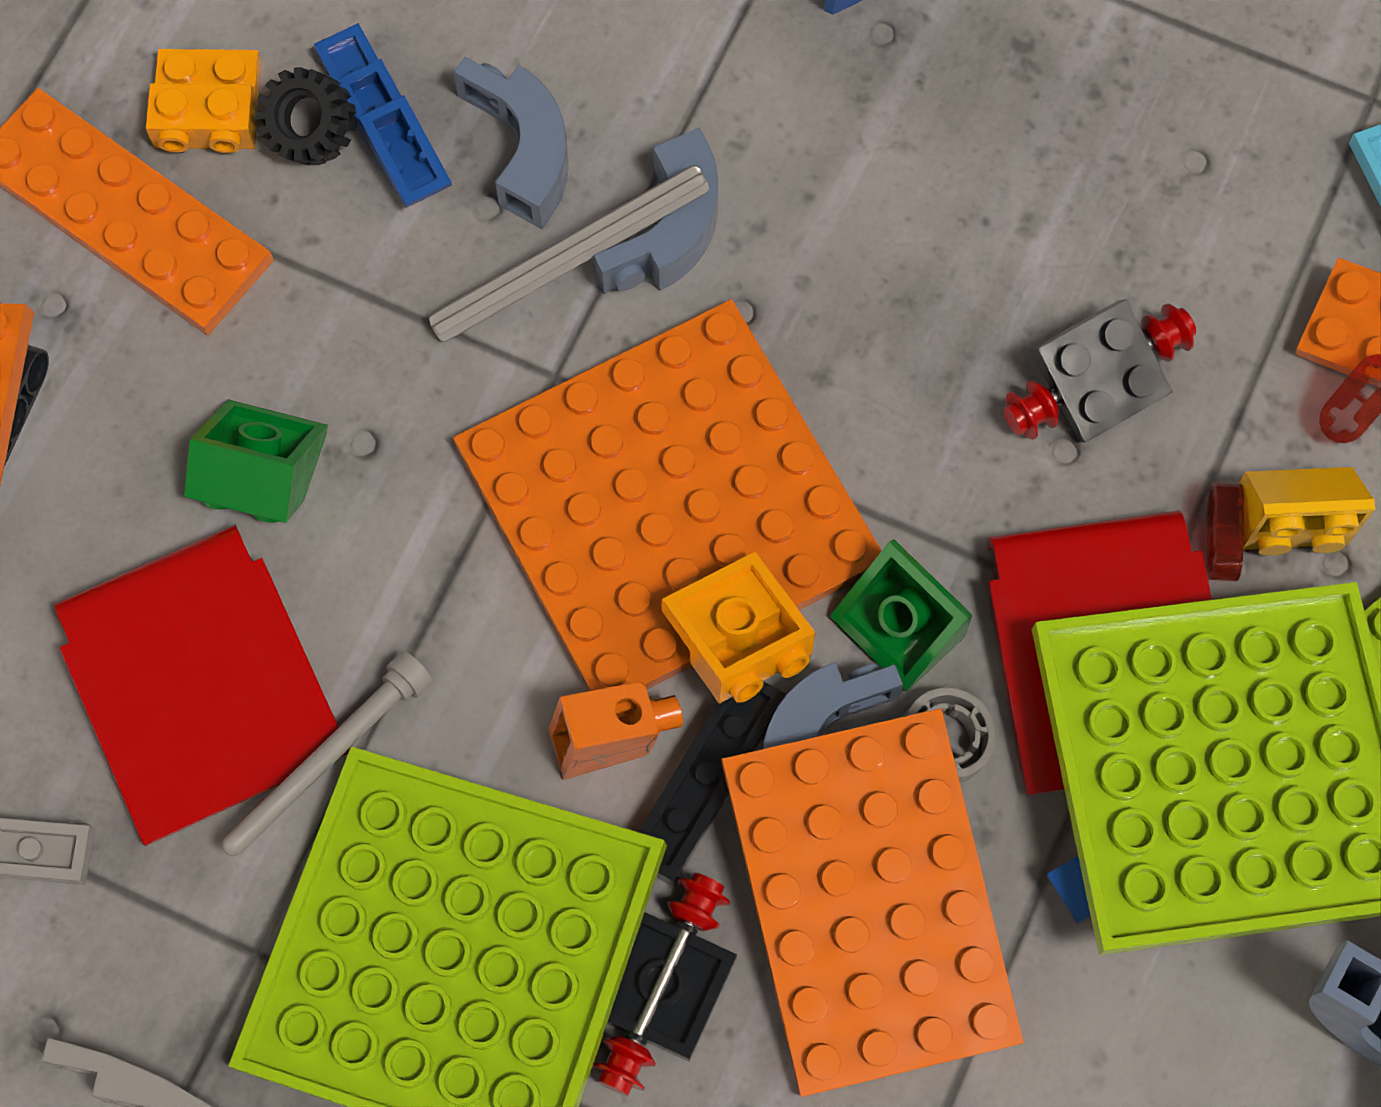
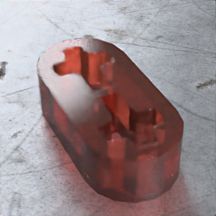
M1381 353L1370 355L1363 359L1324 404L1320 412L1319 424L1321 431L1328 439L1336 443L1355 441L1381 415V387L1376 389L1369 398L1361 393L1371 379L1370 375L1365 371L1370 365L1377 369L1381 367ZM1356 398L1363 404L1353 417V420L1358 424L1357 429L1353 431L1347 427L1340 432L1336 431L1333 428L1336 417L1331 413L1333 408L1337 407L1340 410H1344Z
M1214 481L1210 487L1207 506L1208 579L1213 581L1238 582L1241 576L1244 553L1243 486L1241 483Z

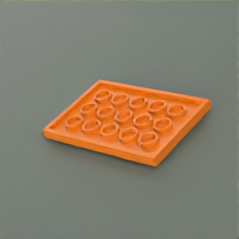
M942 708L721 759L799 1096L804 1097L1024 1043Z

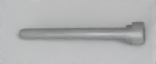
M402 651L386 666L388 673L382 678L384 684L224 838L223 849L228 855L237 856L241 854L399 699L406 701L410 696L417 698L433 682L429 672L416 658L408 652Z

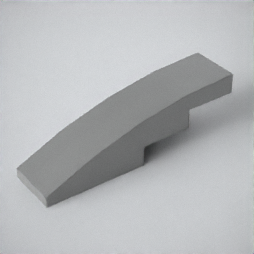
M51 1038L47 1039L41 1061L54 1068L97 1076L91 1096L103 1102L125 1107H212L161 1076L106 1053Z

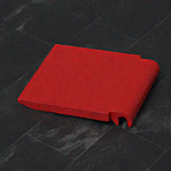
M1180 510L988 537V551L992 550L995 565L992 575L995 580H990L986 587L1018 763L1027 796L1065 790L1032 627L1035 622L1212 600L1202 550L1191 551L1186 522Z
M236 524L54 604L58 618L69 641L68 644L59 647L145 847L279 786L339 728L263 558L252 561ZM349 749L342 756L347 755L349 753Z

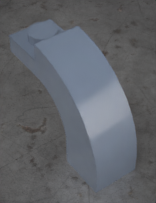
M464 57L454 71L458 97L507 124L520 140L515 155L495 182L499 206L543 229L561 201L568 178L567 139L560 108L548 88L524 67L518 65L507 80L496 67L488 63L480 65Z
M700 127L654 146L653 167L656 177L662 183L691 165H696L707 180L709 191L662 218L648 232L595 254V275L604 294L616 289L619 291L632 289L650 274L659 291L683 278L692 270L707 250L715 231L718 216V173L713 153Z
M836 662L811 673L800 681L779 704L768 726L763 749L822 736L832 724L844 717L899 699L903 684L896 665L883 669L880 668L879 664L866 665L851 672L848 675L849 680L845 682L842 681Z
M1345 941L1335 948L1309 999V1006L1316 1018L1331 1033L1353 1050L1381 1067V960L1352 942Z

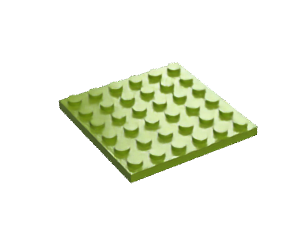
M1357 582L1035 622L1032 627V634L1099 956L1381 916V674Z
M351 746L228 1067L344 1107H579L667 847L665 840Z

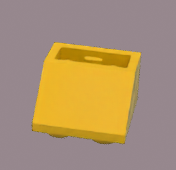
M1353 467L1246 471L1234 489L1241 550L1258 549L1259 554L1266 556L1281 555L1291 551L1292 548L1312 547L1313 552L1316 553L1340 551L1351 542L1375 511L1374 498Z

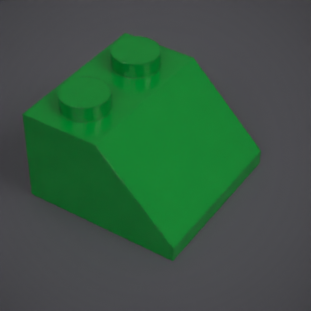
M228 399L190 438L184 497L202 501L205 506L213 509H233L249 513L262 522L287 523L305 500L327 435L328 425Z

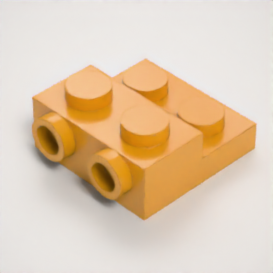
M158 49L155 83H150L146 120V131L153 147L173 153L185 152L188 149H213L221 153H234L239 149H255L257 128L255 111H258L257 100L259 97L262 62L259 50Z
M756 552L662 599V612L690 650L691 665L719 704L731 697L738 703L745 702L762 689L763 680L778 672L784 678L792 677L801 672L810 661L809 656L813 652L815 631Z

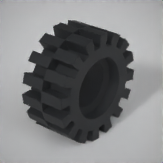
M295 67L294 73L287 70L278 73L281 79L280 82L270 79L265 85L271 91L270 95L260 94L257 102L265 105L264 111H255V120L264 123V126L257 128L260 137L269 140L265 145L271 151L279 153L278 156L305 165H310V163L316 165L325 164V157L335 159L341 155L337 147L339 145L348 147L351 139L345 137L346 130L355 131L356 122L349 120L350 114L357 113L355 105L347 102V99L352 97L348 90L340 87L341 83L336 79L313 69L308 70L303 67ZM314 98L322 110L320 124L312 134L299 136L291 126L293 108L301 99Z

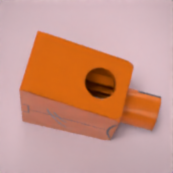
M643 682L560 697L548 731L562 779L573 778L648 755L660 732L683 726V716L679 701L675 695L650 700Z

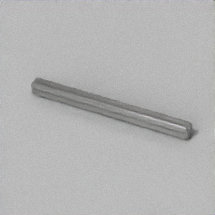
M691 165L432 313L429 316L432 329L441 341L452 339L594 258L595 254L615 246L706 194L709 191L707 180L696 165Z

